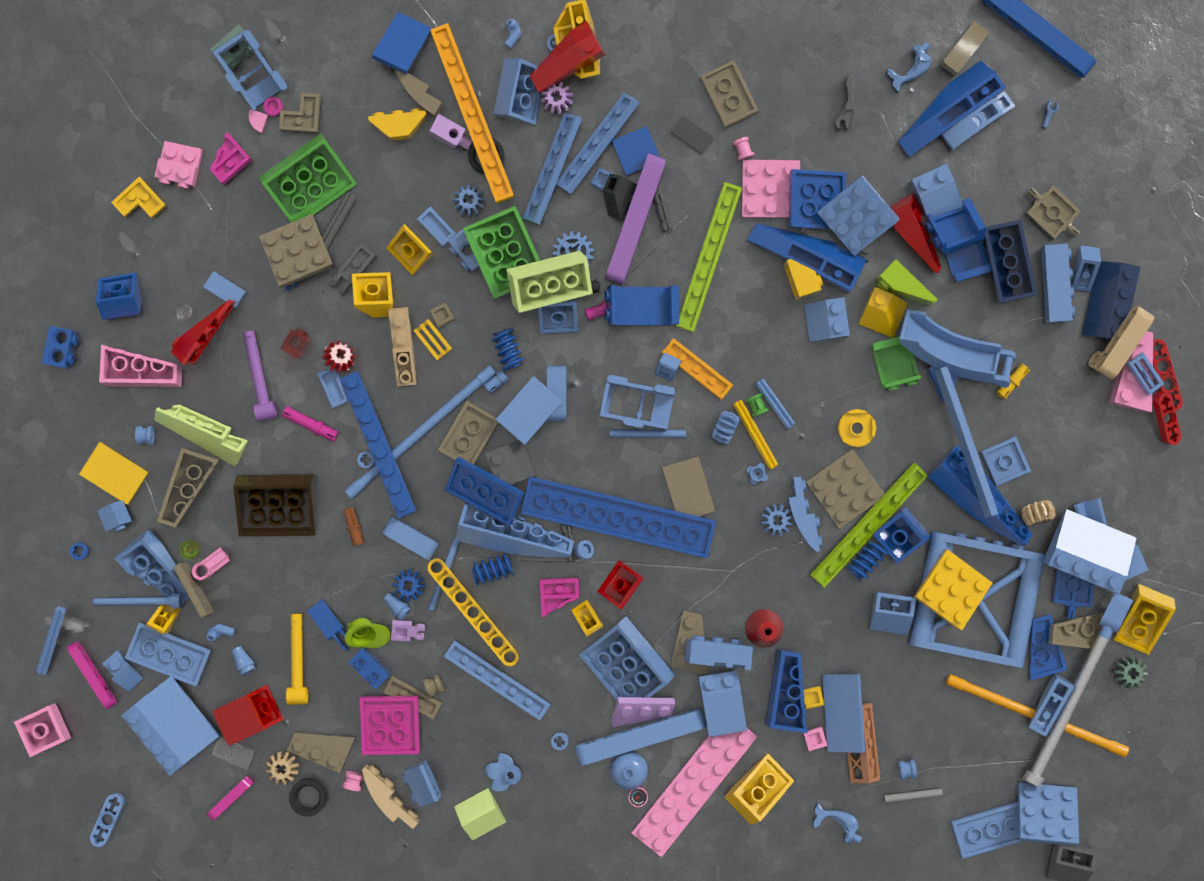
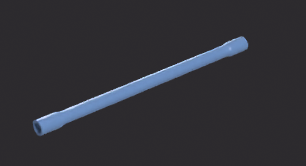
M488 365L474 380L392 450L395 460L475 390L497 374L493 368ZM376 465L345 489V492L351 499L379 475Z

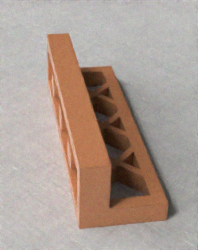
M872 703L862 704L865 752L860 753L859 759L854 756V753L847 752L850 783H872L880 780ZM857 767L862 771L863 778H856Z

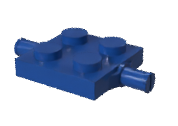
M1056 569L1052 602L1068 606L1066 618L1075 619L1076 607H1092L1095 584Z

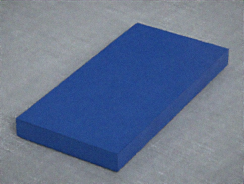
M461 457L456 458L445 487L446 492L508 526L513 524L525 493Z

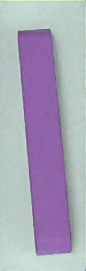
M648 153L605 279L624 284L667 159Z

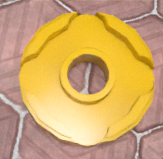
M850 410L839 420L838 434L841 440L848 446L862 447L874 438L876 423L873 417L865 410ZM854 423H859L862 426V431L859 434H855L852 431Z

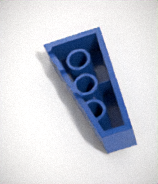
M777 649L765 725L773 729L808 733L805 718L806 709L804 707L801 654L796 651Z

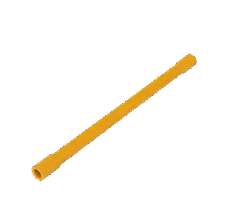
M949 674L947 677L946 685L960 691L968 692L1031 719L1035 713V709L971 684L962 678ZM1069 723L1064 730L1065 733L1100 746L1125 758L1128 754V746L1105 739Z

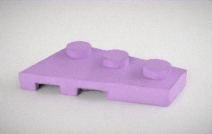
M618 697L611 718V727L669 717L674 710L675 700L674 698Z

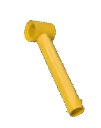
M290 614L291 687H287L286 702L287 705H307L308 689L303 687L302 614Z

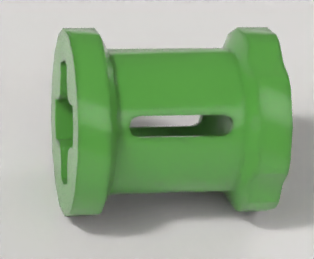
M761 393L746 399V403H749L753 411V417L769 411L768 408H765L761 399Z

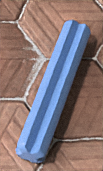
M761 379L756 382L755 386L785 428L789 429L794 426L795 422L766 381Z

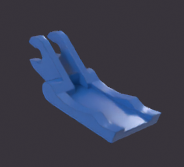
M322 598L308 609L307 612L328 640L334 638L343 650L348 651L347 646L337 636L340 632L345 638L344 626Z

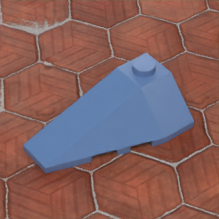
M150 529L135 538L115 557V560L131 576L135 575L144 580V584L152 585L165 597H169L173 593H182L184 602L189 599L173 566L176 564L164 545Z

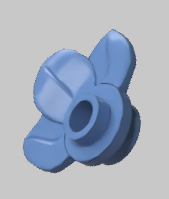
M499 753L498 762L490 763L484 768L487 776L493 779L491 784V790L505 791L510 785L518 783L521 779L520 769L514 765L512 758L504 753ZM509 772L514 774L513 779L509 777Z

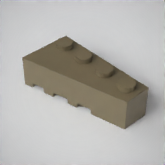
M181 448L157 522L176 528L220 460Z

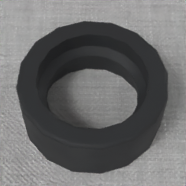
M492 138L503 165L505 159L504 150L500 142ZM472 143L468 151L469 162L474 170L485 174L482 166L475 159L476 149Z
M312 778L300 780L292 787L289 793L291 808L301 816L310 817L316 815L323 809L327 801V792L324 785ZM305 786H312L319 793L318 804L310 809L301 807L297 801L298 791Z

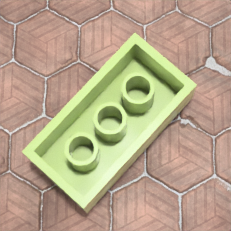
M581 251L506 269L512 304L519 313L593 294L587 257Z

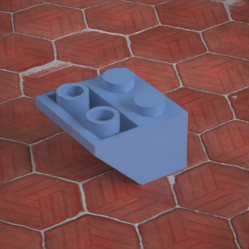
M874 591L869 630L908 635L914 616L916 598Z

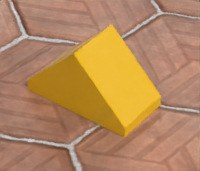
M588 600L571 610L586 636L603 627V623Z
M160 605L146 626L163 635L171 631L182 609H173L169 605Z

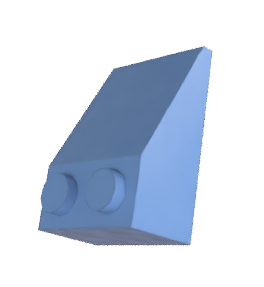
M947 164L918 176L909 182V186L912 192H914L926 222L927 214L931 213L934 218L962 207L961 197Z
M737 670L699 677L709 737L747 731Z

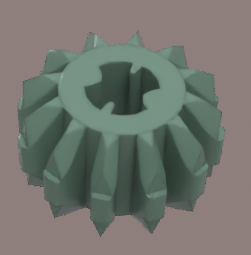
M1130 656L1129 660L1122 658L1123 664L1116 663L1119 670H1114V673L1119 674V676L1115 680L1121 681L1120 686L1125 687L1127 685V688L1132 690L1133 686L1140 688L1139 681L1145 683L1146 681L1142 677L1148 676L1147 672H1143L1147 666L1141 665L1142 660H1135L1133 656ZM1133 670L1134 675H1128V671Z

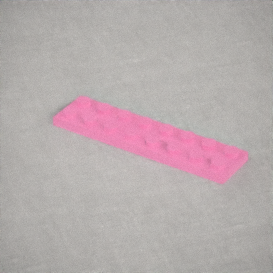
M748 728L744 732L709 737L708 735L631 833L662 857L758 736Z

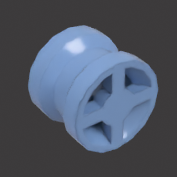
M137 426L135 429L136 445H142L143 443L153 445L155 438L154 427L148 426L143 428L142 426Z
M910 759L908 762L898 761L901 780H905L908 777L912 779L917 778L914 759Z

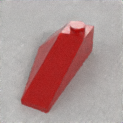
M588 21L570 30L530 75L538 93L606 55Z
M913 192L890 206L900 218L894 224V227L935 273H939L941 263L934 244L928 241L930 239L929 233L925 225H922L921 216L923 214Z
M229 299L185 332L180 338L177 337L172 343L173 348L170 352L183 365H194L236 304V301Z

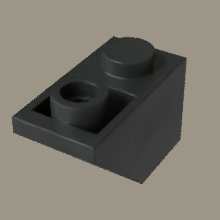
M609 174L603 189L608 216L621 220L624 219L637 184L623 176Z

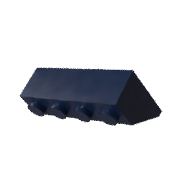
M1017 220L986 227L985 241L999 303L1036 296L1037 291L1022 221Z
M1101 261L1091 288L1082 336L1111 341L1132 309L1140 266L1121 262Z

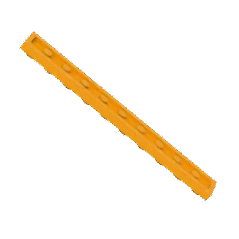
M449 24L430 30L495 202L498 204L514 198L513 191Z

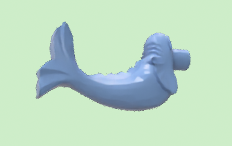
M924 42L921 46L916 44L912 47L916 55L915 65L912 66V69L905 76H899L893 70L888 69L887 74L894 80L893 87L896 91L899 92L900 85L903 82L916 79L929 69L931 58L925 53L930 48L927 42Z
M819 803L816 805L815 813L817 817L813 823L814 828H817L825 817H831L839 822V824H842L843 830L846 833L845 843L850 844L851 841L860 843L862 837L855 834L859 825L853 815L838 810L826 811L821 808Z

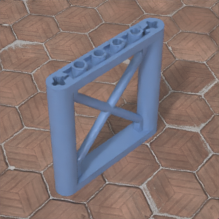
M932 532L922 583L943 551L948 549L952 552L954 544L1020 557L1018 568L990 586L978 605L979 610L1002 643L1001 655L934 642L936 631L947 625L948 622L942 618L934 623L935 612L919 600L909 645L1023 668L1045 554L1025 551L1023 546L1012 544L1011 547L1004 546L1005 542L993 540L992 544L986 543V538L974 536V540L967 539L966 534L956 532L955 536ZM1021 576L1008 639L983 600Z

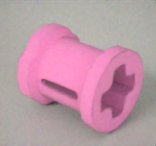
M748 137L732 142L736 146L739 155L738 161L755 155L754 152H751Z

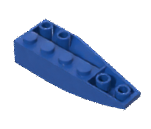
M979 61L948 83L898 141L899 145L906 155L911 157L974 110L1002 93L1006 86L995 71L982 61Z
M759 223L755 224L747 239L785 261L792 259L814 270L816 275H820L823 281L848 294L852 291L866 262V259L857 254L854 256L849 250L832 241Z
M955 445L938 462L928 477L971 516L1005 538L1024 547L1032 536L1031 531L986 473L985 476L998 514L985 518L962 450Z

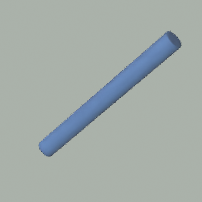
M610 430V437L686 438V430Z
M455 536L444 562L449 569L460 541L455 540ZM438 583L428 606V609L433 611L436 609L443 590Z

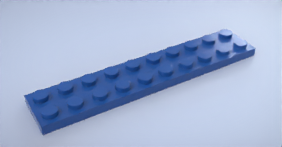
M529 476L521 514L704 558H708L716 520L532 476Z

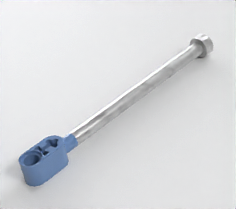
M1114 593L1099 623L1102 628L1074 683V688L1061 709L1031 771L1026 770L1023 776L1024 780L1041 787L1044 778L1041 776L1113 631L1118 632L1133 602L1132 599L1122 594Z

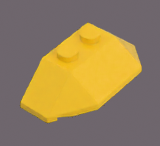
M586 0L566 3L564 10L553 27L556 45L561 42L570 30L588 21L595 34ZM600 59L574 74L581 79L600 75Z

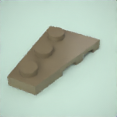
M1105 612L1051 624L1048 644L1091 649L1102 628L1099 623Z

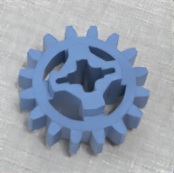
M570 231V236L563 233L564 239L557 238L559 245H553V248L557 249V251L553 252V256H561V248L566 251V254H569V249L574 250L578 247L577 251H581L583 246H585L588 261V259L593 260V256L590 253H593L594 249L589 248L592 242H586V235L581 238L580 232L575 236L573 231ZM569 240H578L576 243L571 244L567 242Z

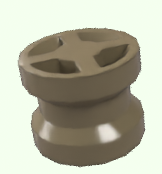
M438 674L434 675L432 679L427 678L423 680L430 698L435 693L445 692Z

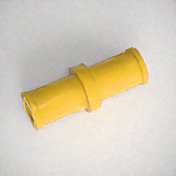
M1020 363L1018 368L1009 376L1011 380L1009 387H1000L996 391L998 396L1006 400L1009 394L1020 386L1021 380L1030 372V369Z

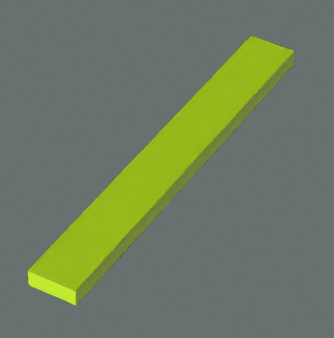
M727 182L723 184L679 315V324L676 325L678 328L694 333L742 187Z
M913 463L810 576L825 588L928 475L916 463Z

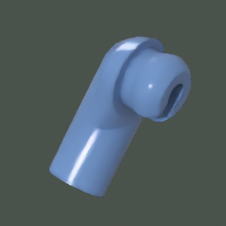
M509 19L506 22L509 36L504 44L512 49L521 36V30L516 20Z
M216 624L208 629L206 639L212 642L221 635L233 637L235 628Z

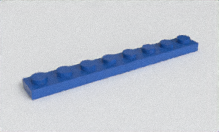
M355 371L340 378L397 517L400 519L416 512L413 500L360 373Z

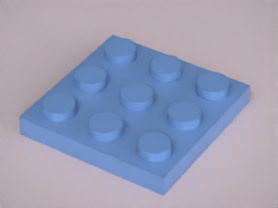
M863 175L817 211L819 216L854 256L900 219Z
M1019 782V841L1078 846L1077 788L1041 785V787H1038L1031 783Z

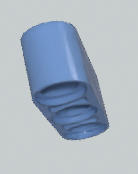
M547 366V388L563 401L547 421H566V366Z
M393 516L390 517L382 531L387 537L429 561L439 545L438 542Z

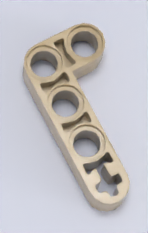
M1138 305L1134 306L1103 353L1095 352L1090 358L1088 365L1109 379H1114L1151 326L1154 316Z

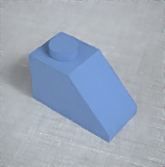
M1080 245L1072 277L1071 287L1073 289L1091 291L1101 264L1099 248Z

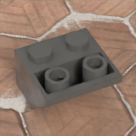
M1054 844L1047 878L1057 881H1089L1094 873L1098 852L1092 848L1079 845Z

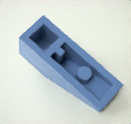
M1057 674L1052 675L1028 726L1030 729L1045 737L1047 736L1074 688L1072 682Z

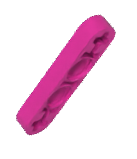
M75 641L67 646L70 655L102 705L106 709L114 706L117 703L114 695L81 644Z

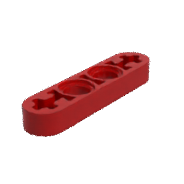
M1155 339L1153 340V347L1155 343L1161 345L1159 354H1164V357L1155 360V357L1159 355L1157 350H1153V368L1162 381L1169 379L1173 385L1170 390H1166L1161 386L1159 391L1167 393L1175 391L1172 398L1177 400L1175 410L1178 411L1183 405V400L1168 348L1163 340ZM1160 361H1164L1167 364V369L1164 372L1158 369L1157 365Z

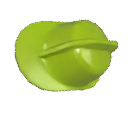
M359 618L348 623V631L345 634V642L351 647L379 648L388 643L390 639L388 628L383 625L372 624L366 618Z

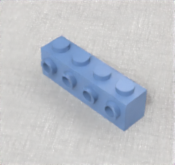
M1068 244L1044 245L1041 247L1045 323L1070 322L1075 317V307L1072 306L1071 300L1074 297V289L1070 284L1073 271L1072 268H1069L1071 249H1068Z

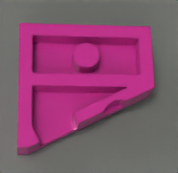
M228 132L225 134L224 143L218 149L216 159L210 168V171L223 185L252 161Z
M578 577L540 579L541 617L579 598Z

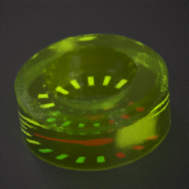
M194 540L184 541L180 546V554L185 559H194L200 553V546Z

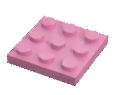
M743 160L742 218H789L790 170L800 169V160Z

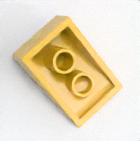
M1138 584L1130 597L1133 602L1118 632H1115L1113 640L1149 655L1176 610L1175 601L1172 597Z
M767 753L730 789L724 798L750 825L761 822L794 780Z

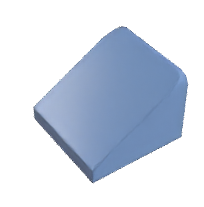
M599 167L590 184L603 191L611 172Z
M664 353L658 363L655 374L672 381L681 360Z

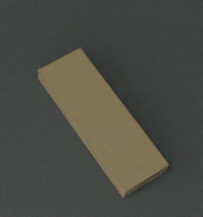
M393 675L382 692L387 696H418L419 713L432 720L443 703L433 697L430 698L428 694Z

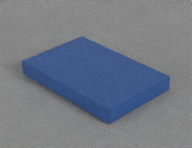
M397 12L373 52L372 59L407 74L429 37L432 28Z

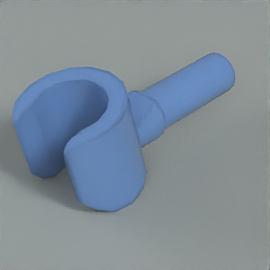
M1050 99L1046 102L1048 111L1043 123V127L1046 128L1052 114L1057 112L1059 108L1057 101L1055 106L1050 108Z

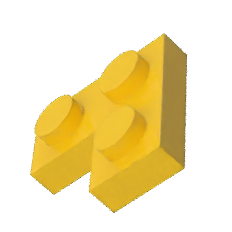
M138 177L111 202L124 217H127L140 205L151 218H154L167 206L141 177Z

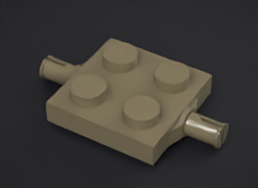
M1054 185L1041 195L1033 187L1027 192L1035 201L1033 206L1026 212V215L1053 240L1065 230L1073 237L1080 233L1072 223L1081 211Z

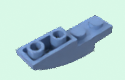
M1003 91L960 120L941 136L951 150H954L1009 112L1015 105L1006 92Z
M801 476L793 477L794 497L787 498L790 513L793 516L796 528L805 542L814 552H820V547H823L822 537L818 536L817 528H820L819 518L815 517V513L807 514L806 510H809L808 499H804L803 491H806L805 480H802Z

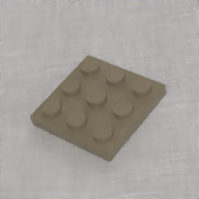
M312 214L259 236L280 288L333 267Z
M853 449L805 482L838 529L874 505L885 494Z

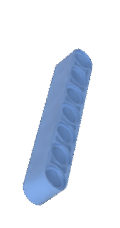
M698 708L589 741L574 748L579 765L583 766L704 729L707 726L702 710Z

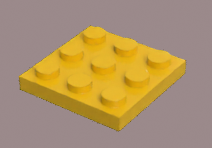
M945 549L914 597L956 629L962 631L989 590L992 582L951 551Z

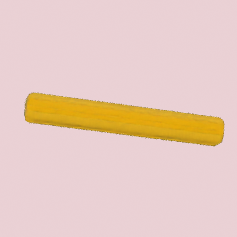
M739 400L734 403L733 406L768 469L778 466V463L744 402Z

